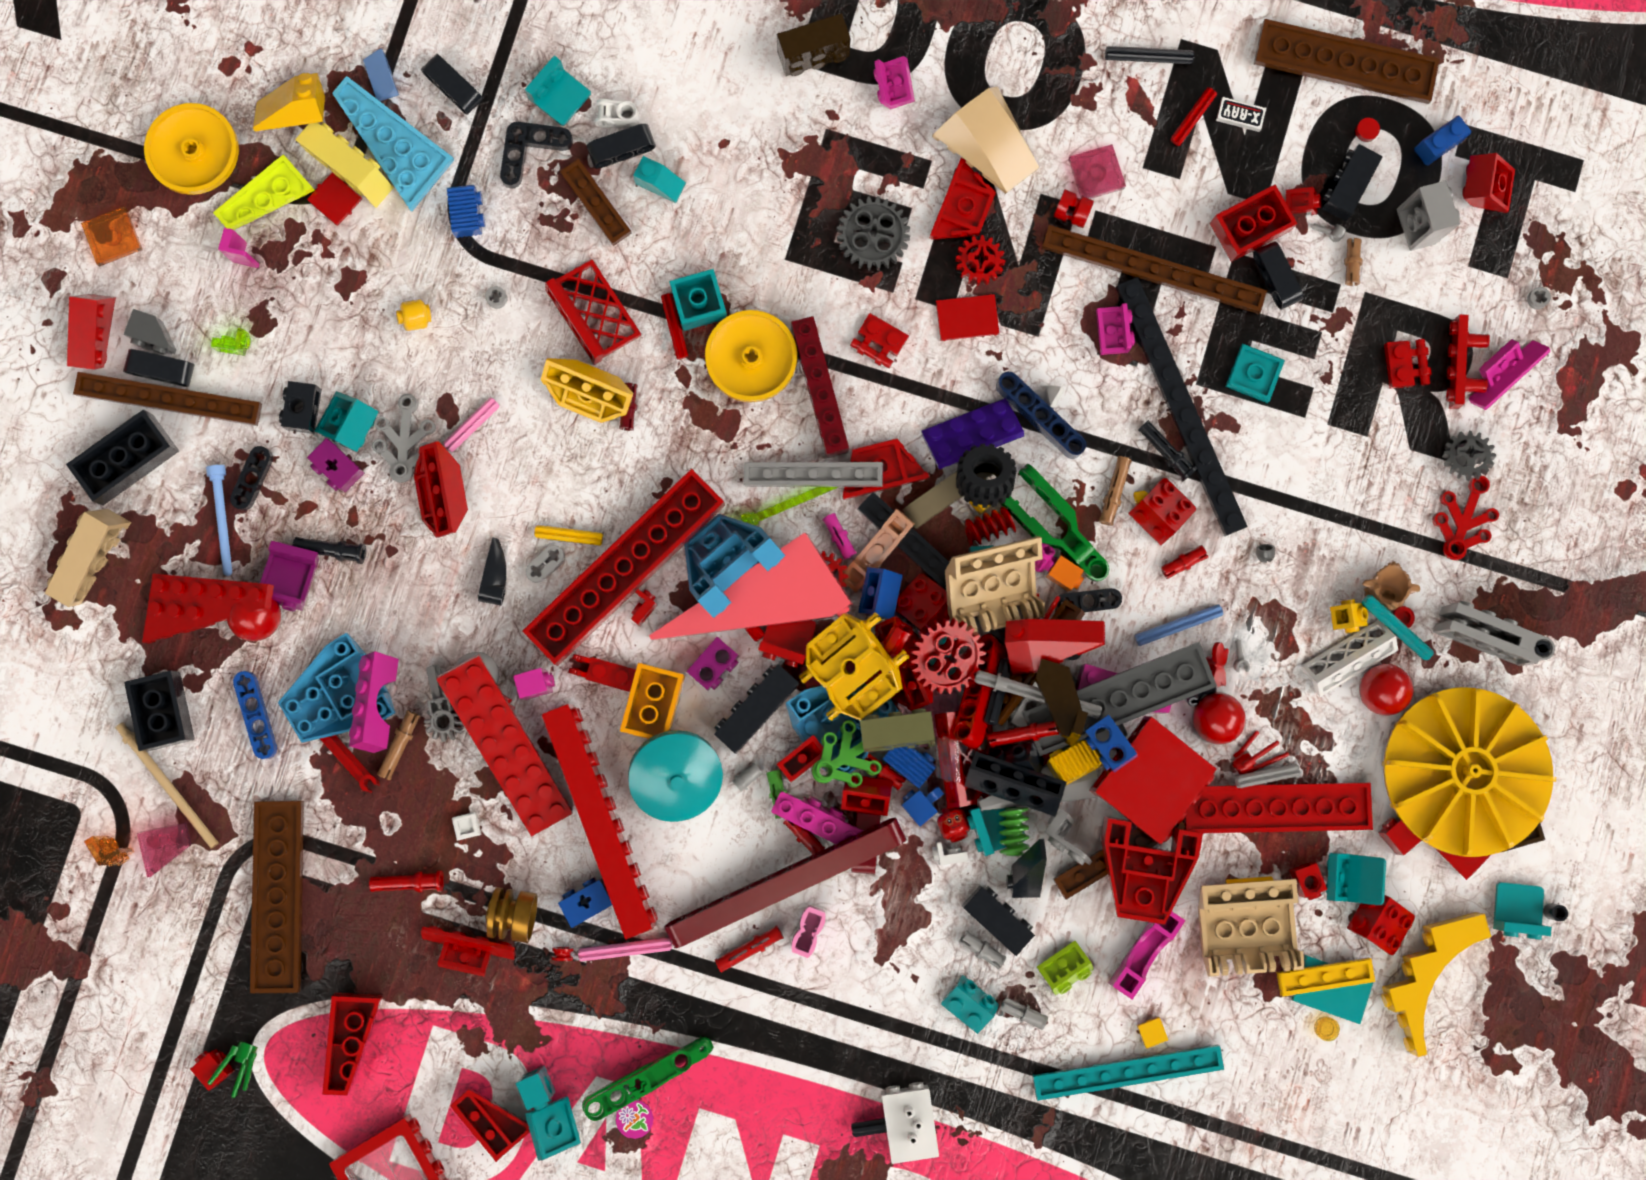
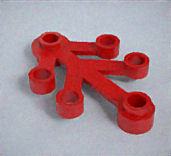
M1481 475L1478 480L1474 477L1469 481L1470 494L1463 513H1461L1458 507L1455 493L1447 491L1440 496V502L1448 507L1457 527L1454 535L1448 524V515L1444 512H1439L1432 518L1433 524L1440 528L1446 542L1443 545V552L1450 560L1462 559L1466 555L1467 548L1479 543H1487L1492 538L1489 530L1482 529L1476 532L1475 536L1464 540L1468 530L1486 522L1492 523L1499 518V512L1495 508L1487 509L1482 515L1472 518L1480 494L1487 492L1490 488V482L1485 476ZM1475 482L1480 484L1479 490L1474 487ZM1446 495L1451 497V502L1445 500ZM1489 511L1494 514L1493 519L1488 517ZM1438 516H1442V517H1443V523H1442V524L1438 522V520H1437V517H1438ZM1481 533H1485L1486 540L1481 539ZM1452 545L1457 547L1456 553L1451 551Z

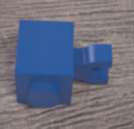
M935 787L929 794L924 796L920 790L914 792L912 789L902 797L904 802L901 806L914 822L921 827L938 812L932 803L944 793L939 787Z

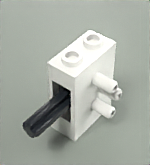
M923 1082L911 1083L908 1088L900 1089V1086L886 1087V1091L881 1092L885 1118L851 1124L853 1137L887 1132L892 1164L939 1157L930 1090L928 1085H923Z

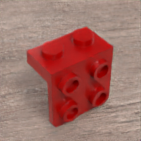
M1163 478L1128 514L1162 545L1196 511V506L1167 478Z
M922 573L898 596L895 611L923 633L927 632L926 624L931 628L934 627V620L939 624H942L943 618H946L948 621L950 620L946 590Z
M808 620L767 626L758 649L762 653L761 657L773 661L776 658L785 660V665L797 668L798 665L803 666L806 658V645L812 640L816 622Z
M1385 895L1383 905L1361 903L1347 929L1369 940L1387 954L1394 955L1411 928L1415 915L1391 897Z

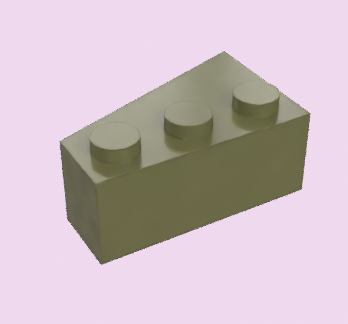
M926 709L912 710V714L903 715L902 712H892L888 714V717L879 718V715L865 716V720L860 721L864 752L894 750V748L900 747L910 749L915 748V745L928 744V747L935 746L931 711L926 712Z

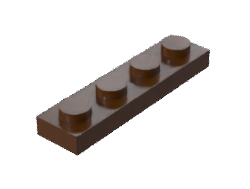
M579 159L560 171L563 178L613 246L632 234L629 227Z

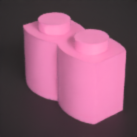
M811 905L805 908L801 915L800 928L795 932L792 939L793 953L806 958L812 955L817 944L816 935L821 932L825 924L824 910Z

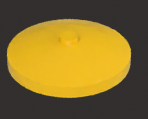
M184 103L167 109L153 121L145 137L144 155L149 170L165 187L181 194L196 195L209 192L228 179L238 160L239 144L233 127L217 110L203 104Z
M757 310L740 311L724 318L711 332L705 349L706 367L713 383L725 395L742 402H761L779 394L791 381L797 366V347L790 330L775 316Z

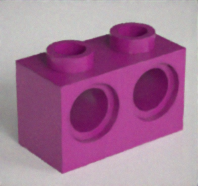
M716 637L686 672L707 691L711 688L715 690L723 681L721 676L726 671L731 672L738 665L739 662L736 659L739 655L720 638ZM721 650L729 654V658L725 663L716 661V654ZM704 668L713 670V677L708 681H704L700 677V673Z

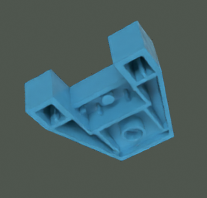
M722 514L714 517L684 545L689 590L713 618L722 613L732 603L724 591L758 561L769 571L785 557L784 553L761 527Z

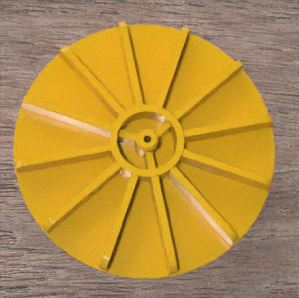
M1460 687L1428 695L1411 706L1394 724L1388 739L1382 766L1385 787L1391 802L1389 804L1414 835L1429 846L1442 852L1465 857H1480L1497 854L1513 848L1545 819L1544 814L1551 799L1553 782H1556L1557 778L1553 777L1552 758L1546 743L1548 738L1541 733L1532 718L1520 708V704L1512 702L1497 693L1480 688Z

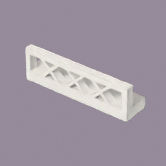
M1377 620L1360 630V632L1355 633L1301 666L1302 671L1313 681L1314 690L1321 697L1398 651L1396 635L1380 620ZM1377 629L1383 633L1378 638L1370 637V634ZM1356 642L1364 643V646L1360 649H1350L1351 645ZM1336 654L1344 655V658L1340 661H1331V657ZM1316 666H1325L1324 670L1317 675L1310 670Z

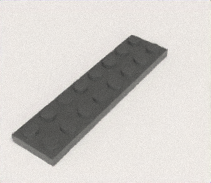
M1200 642L1076 690L1079 700L1102 707L1099 718L1087 716L1082 735L1078 741L1087 738L1088 735L1085 731L1107 715H1110L1118 726L1217 687ZM1046 703L1022 711L1027 726L1034 722L1039 724L1054 721ZM1101 729V730H1099L1096 734H1098V733H1100V732H1103V731H1106V730ZM1060 735L1042 737L1040 740L1034 741L1039 756L1068 746V744H1065L1066 738Z

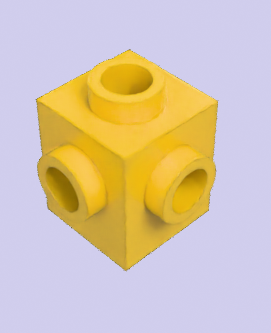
M1355 599L1340 601L1341 605L1330 607L1333 630L1345 629V633L1360 632L1359 627L1368 626V611L1362 603H1355Z

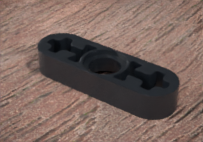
M263 446L254 447L250 451L230 496L231 504L239 510L246 511L254 505L273 462L272 452ZM263 453L266 459L259 462L256 456ZM252 464L262 468L261 472L251 467ZM251 472H255L258 476L257 482L249 485L246 482V476ZM242 486L252 489V492L242 489ZM245 494L247 502H242L240 505V501H238L237 499L239 496L243 497Z

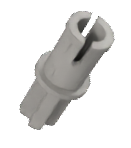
M1005 998L1002 1002L1001 1010L1020 1019L1019 1022L1023 1023L1025 1021L1040 1030H1043L1046 1026L1048 1016L1030 1009L1028 1004L1024 1006L1009 998Z

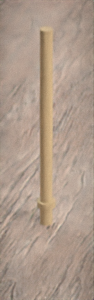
M124 722L118 724L115 728L123 737L122 741L124 744L128 743L211 849L215 847L219 842L147 751H138L135 732H131Z

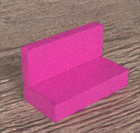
M224 227L218 250L233 263L258 269L259 263L245 252L247 242L233 229Z

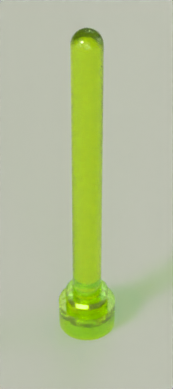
M816 487L757 513L745 512L740 517L743 522L756 526L764 519L839 487Z

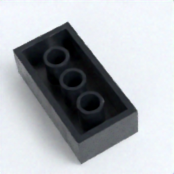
M143 409L66 465L92 502L104 506L174 456L179 450L155 416Z
M779 664L776 667L771 665L762 675L765 679L759 685L755 682L746 692L749 695L744 702L739 700L730 710L733 714L727 720L723 717L714 727L717 730L714 735L735 754L742 749L799 686V682Z

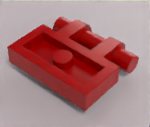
M869 313L858 331V334L865 339L861 342L854 338L850 346L855 348L860 355L863 356L865 354L875 360L874 363L877 365H884L890 369L894 361L887 357L888 353L890 352L897 357L909 335ZM871 342L883 348L880 353L869 347Z
M1425 339L1415 340L1416 349L1410 348V340L1387 342L1384 344L1390 389L1413 387L1415 385L1414 378L1420 377L1421 386L1430 384L1429 376L1432 373L1431 368L1428 367L1427 356L1429 355V350L1425 345ZM1417 357L1419 369H1413L1412 358Z

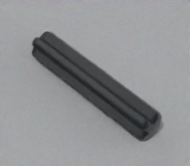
M1000 659L996 675L1001 673V676L1010 678L1011 667L1009 659ZM992 688L984 722L988 725H997L1006 692L1000 690L995 692Z

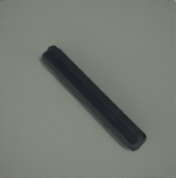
M1107 46L1105 49V59L1192 64L1194 61V51Z

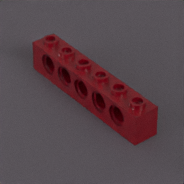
M814 316L792 321L791 329L826 459L849 453L847 437Z

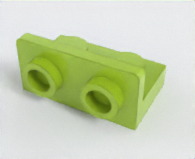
M1073 941L1037 966L1038 971L1048 983L1055 996L1059 993L1061 995L1065 994L1072 988V984L1078 980L1083 981L1092 974L1091 971L1094 970L1091 961L1076 941Z

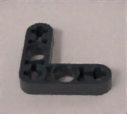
M525 122L511 123L506 131L500 178L503 184L510 189L516 188L521 184L527 147L566 151L573 145L571 132L563 127ZM517 129H520L521 133H523L518 136L519 145L515 144L516 139L513 134L517 132ZM538 131L546 133V138L541 142L534 139V135ZM550 133H553L554 138H561L562 135H565L568 140H564L563 144H560L558 139L552 138V143H550ZM518 150L521 153L520 158L515 161L508 158L510 151ZM510 166L514 167L513 173L516 177L512 179V182H509L506 177L511 174Z
M1113 588L1060 594V600L1055 607V612L1061 606V602L1065 600V597L1067 601H1071L1073 605L1084 612L1118 608L1122 603V595L1119 590ZM1109 592H1111V596L1116 597V600L1112 601V605L1110 602H1100V598L1110 595ZM1086 595H1091L1094 599V604L1090 608L1083 605V598ZM1075 654L1066 658V660H1077L1081 655Z

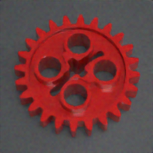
M943 618L942 624L934 620L933 628L926 624V633L918 631L921 639L912 640L917 647L909 649L915 655L909 657V661L914 663L910 667L911 670L917 672L914 675L915 678L921 680L920 683L923 687L928 685L929 690L932 692L937 688L939 694H942L944 689L951 694L953 687L960 692L962 684L969 687L967 680L972 679L975 681L973 674L980 670L978 664H985V661L980 658V656L986 654L983 649H980L985 645L983 641L978 640L981 637L980 634L974 632L975 629L971 625L967 626V623L963 620L958 624V620L955 618L951 620L950 624L946 618ZM942 637H947L943 645H938ZM967 646V650L963 654L958 653L961 647ZM936 658V662L932 666H927L930 659ZM952 667H956L955 673L948 675V671Z

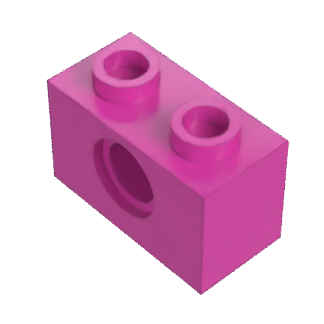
M538 668L513 676L519 699L529 700L553 693L552 687L555 686L554 677L546 669Z

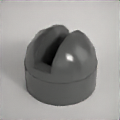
M1271 544L1257 546L1256 555L1259 561L1263 563L1271 562L1275 558V546Z

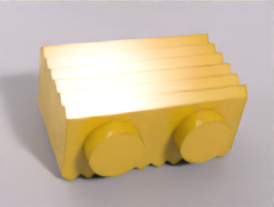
M1086 740L1076 742L1074 746L1065 751L1062 749L1056 750L1049 755L1050 759L1047 762V766L1054 778L1066 781V786L1103 765L1099 760L1101 756L1097 749L1092 750Z

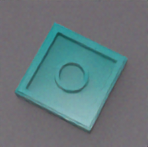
M1242 343L1225 387L1268 403L1285 360Z
M568 1096L550 1102L548 1106L540 1110H532L525 1113L538 1161H543L581 1143Z

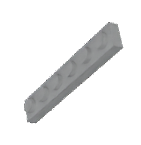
M745 462L744 486L883 487V463Z

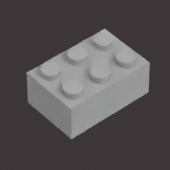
M1446 180L1420 187L1397 208L1410 251L1437 244L1460 225V213L1455 209L1453 192L1448 187Z

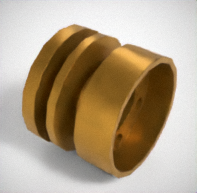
M496 887L486 914L487 937L494 938L498 931L499 939H504L508 929H511L512 941L529 943L537 913V893L520 891L517 900L514 901L512 889H508L504 897L503 888Z

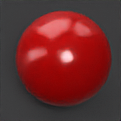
M272 599L271 609L246 613L245 605L238 602L231 607V617L227 619V624L231 631L239 638L246 641H261L274 634L279 627L281 608Z
M1393 664L1373 666L1366 671L1359 684V694L1363 704L1370 711L1383 716L1400 713L1410 704L1413 697L1414 689L1410 676L1402 668Z
M1217 692L1208 694L1199 701L1198 705L1194 708L1192 720L1197 734L1203 740L1211 744L1224 745L1236 740L1241 735L1245 727L1246 715L1243 706L1235 697Z

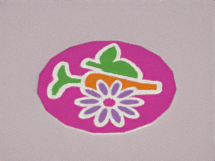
M636 1100L617 1111L616 1125L621 1134L627 1138L637 1139L650 1131L654 1118L649 1106L642 1101Z

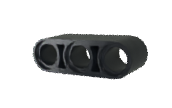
M436 53L421 68L422 73L466 115L483 100L480 93L439 54Z
M644 123L589 142L586 147L594 168L599 169L650 152L656 147L649 125Z
M1274 241L1254 250L1253 257L1276 306L1282 310L1302 301V290L1280 245Z
M129 349L123 372L142 378L189 387L195 364L180 359Z

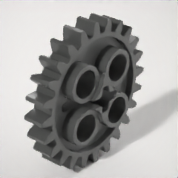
M868 196L867 203H863L861 199H858V207L851 203V212L844 210L843 214L846 218H839V223L843 226L837 227V232L841 233L837 236V241L843 242L839 245V249H846L844 257L852 256L851 264L859 261L860 269L864 264H867L868 271L871 270L872 265H875L877 271H879L881 264L886 268H889V261L896 264V255L901 258L903 257L904 253L901 249H908V244L904 241H910V235L905 234L910 231V226H904L908 222V218H901L903 210L895 211L896 203L888 206V199L880 203V198L877 196L875 202H872L870 196ZM862 217L867 218L869 224L861 225L858 223V219ZM887 220L891 222L892 226L884 228L880 223ZM872 230L876 231V237H871ZM862 239L866 241L867 245L858 247L855 242ZM885 242L889 245V248L881 250L877 245Z

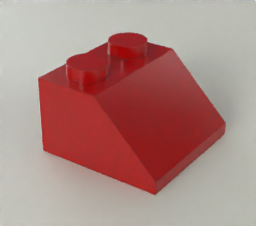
M1497 153L1470 156L1469 164L1466 167V185L1462 191L1463 199L1473 207L1503 213L1509 212L1515 169Z

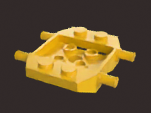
M876 612L867 620H860L845 613L806 645V666L808 669L799 675V678L802 679L803 683H806L814 676L826 689L830 700L835 705L830 711L826 712V716H830L828 719L831 721L841 713L858 720H864L865 716L872 714L902 689L899 665L909 659V655H905L907 652L902 650L894 658L889 656L871 631V628L881 621V617H878L879 615ZM848 661H852L855 664V671L852 674L846 670V663ZM879 670L882 671V673L878 677H876L867 686H865L862 690L855 694L851 699H847V697L852 692L859 688L874 674H876Z

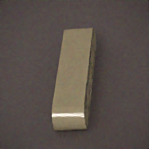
M957 471L902 510L915 523V529L963 497L960 496L958 493L959 489L956 488ZM979 472L976 474L979 478L986 480L993 476L989 472Z

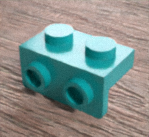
M964 975L959 978L956 986L941 1002L942 1006L977 1034L994 1018L999 1004L991 995L986 994L974 981L966 978Z

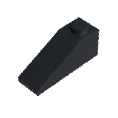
M1039 839L1012 864L1010 875H1006L1007 889H1011L1012 898H1040L1047 861L1044 839Z

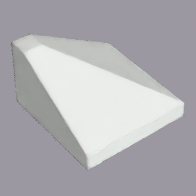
M1048 385L1046 389L1047 404L1052 409L1055 408L1064 392V388L1061 386Z

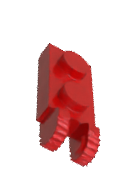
M573 654L572 659L577 662L588 663L589 668L587 673L577 668H569L568 673L584 677L588 681L627 692L631 691L636 669L594 657L587 658Z

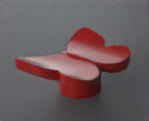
M1216 642L1212 648V656L1206 657L1217 688L1226 686L1224 666L1229 653V649L1224 648L1221 642Z

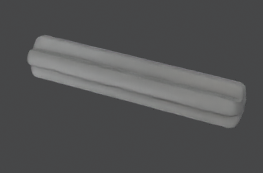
M1290 764L1237 775L1234 777L1235 786L1237 788H1244L1297 777L1300 775L1299 765Z

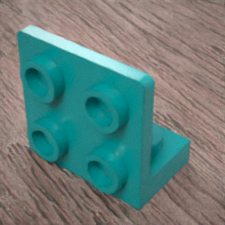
M555 55L525 88L528 99L561 126H565L591 96V91L566 72L561 60Z

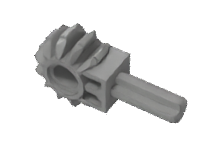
M431 665L426 670L433 699L427 701L429 708L427 714L432 717L431 719L424 720V723L431 724L426 729V732L431 733L434 731L432 738L436 740L440 736L441 742H446L448 736L451 740H455L454 731L461 734L463 731L458 728V724L463 725L461 720H458L459 716L455 713L451 703L443 695V690L436 680V677L442 674L440 666ZM443 716H448L450 719V724L446 728L440 726V719Z

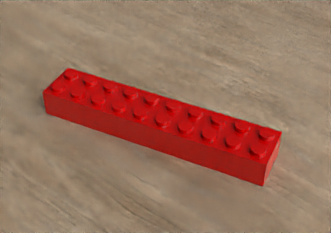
M693 469L689 470L525 627L522 632L554 665L559 666L626 602L637 589L725 506V502Z
M567 704L541 714L625 940L652 930L656 926L655 922L658 920L654 907H649L647 899L650 898L646 885H641L638 878L641 876L640 868L637 862H632L630 856L633 853L629 840L625 841L622 832L625 829L621 818L616 819L613 811L617 809L613 797L607 795L605 788L608 787L605 775L600 774L597 766L600 765L596 752H591L589 747L592 740L588 730H584L580 723L584 721L580 709L574 707V705Z

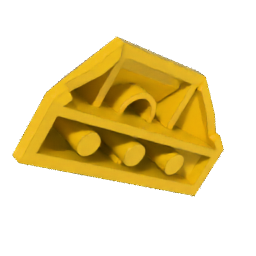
M547 358L541 376L542 383L546 385L559 406L600 423L625 416L634 394L618 376L576 359Z

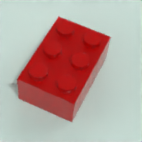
M1276 184L1220 212L1210 222L1213 231L1231 262L1291 232L1298 224Z

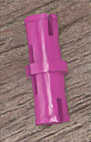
M832 513L823 518L822 521L832 536L830 539L832 543L835 542L843 559L846 560L857 554L847 537V530L842 528L836 514Z

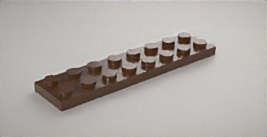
M1264 19L1254 65L1429 104L1432 101L1440 58Z
M254 801L250 993L300 992L304 801Z

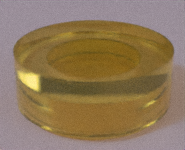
M1323 1016L1315 1022L1314 1031L1320 1039L1333 1041L1338 1037L1340 1027L1335 1019Z

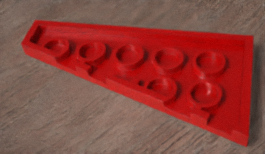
M153 574L142 643L149 644L158 639L170 638L179 633H187L215 625L217 622L227 621L231 617L230 610L235 603H243L246 607V613L271 609L274 585Z

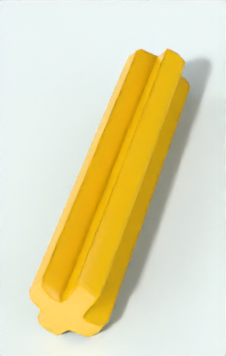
M536 525L534 531L535 537L541 539L598 546L603 543V534L599 532Z

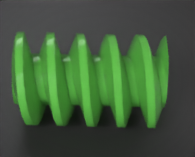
M1010 807L999 812L1000 816L1006 818L999 822V825L1006 827V829L999 831L1000 835L1006 836V839L999 841V844L1006 846L1005 849L1000 850L1001 854L1022 856L1024 854L1023 851L1030 848V845L1023 843V841L1029 839V835L1022 833L1029 829L1028 825L1022 824V822L1029 820L1028 816L1022 814V812L1029 810L1028 807Z

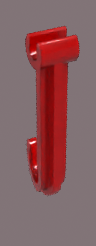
M337 735L320 739L358 781L363 791L372 793L371 789L367 786L369 781H372L374 785L380 786L379 780L370 774Z

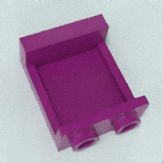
M271 540L268 548L270 554L260 583L274 585L272 599L281 605L283 609L292 612L296 610L303 611L319 563L318 552Z

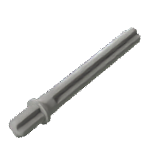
M980 670L976 673L975 682L992 687L995 692L1000 690L1045 703L1038 687L1010 680L1001 676V673L994 675ZM1079 700L1082 711L1088 712L1087 716L1093 718L1100 717L1101 706Z

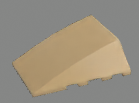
M998 86L986 89L967 103L932 135L935 140H941L948 146L947 149L952 153H957L966 160L965 163L970 167H975L981 171L983 177L1005 194L1039 168Z

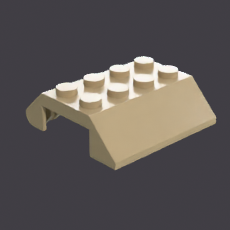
M1037 536L952 557L945 570L950 620L955 618L958 620V624L963 620L967 623V626L971 625L975 629L974 632H978L974 619L977 616L983 631L988 632L990 629L995 630L1006 627V621L1020 620L1016 606H1020L1025 619L1044 617L1046 614L1045 602L1036 594L1035 561L1043 559L1042 538Z
M1296 879L1201 886L1198 917L1202 957L1208 977L1219 976L1220 971L1222 976L1228 975L1229 967L1227 960L1232 959L1237 975L1243 974V969L1245 974L1266 973L1267 968L1269 972H1275L1276 962L1274 956H1279L1284 971H1290V967L1292 970H1304L1303 951L1298 950L1293 904L1298 903Z

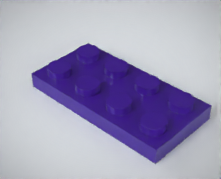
M1006 398L921 431L922 437L939 470L958 463L960 457H963V453L966 450L970 451V448L974 445L979 447L980 444L984 443L985 446L994 444L996 448L1024 437V430Z

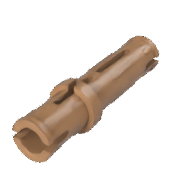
M1117 457L1107 496L1103 499L1104 507L1099 519L1101 524L1113 526L1117 509L1121 506L1122 491L1130 464L1132 463V460L1127 457Z
M406 710L399 729H395L394 733L396 735L377 772L378 776L391 780L408 741L413 738L412 732L421 717L419 714Z

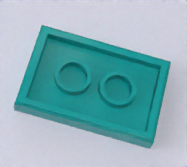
M1307 955L1304 957V967L1329 964ZM1373 982L1292 995L1291 1000L1361 1024Z

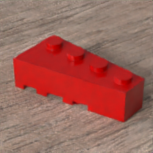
M334 993L332 995L322 1095L347 1096L350 1092L383 995Z

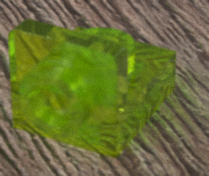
M238 328L236 339L222 335L221 338L212 337L211 347L217 352L245 356L246 349L248 350L250 347L251 338L249 333L243 328Z

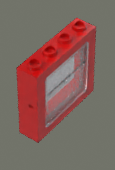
M410 1114L329 1163L337 1180H447L444 1175L445 1169L443 1164L433 1156V1147L427 1138H423L418 1120L415 1117L412 1118Z

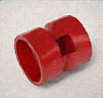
M1064 189L1053 217L1062 221L1069 219L1071 224L1084 228L1094 200L1084 196L1077 198L1076 193ZM1069 206H1075L1074 211H1071Z

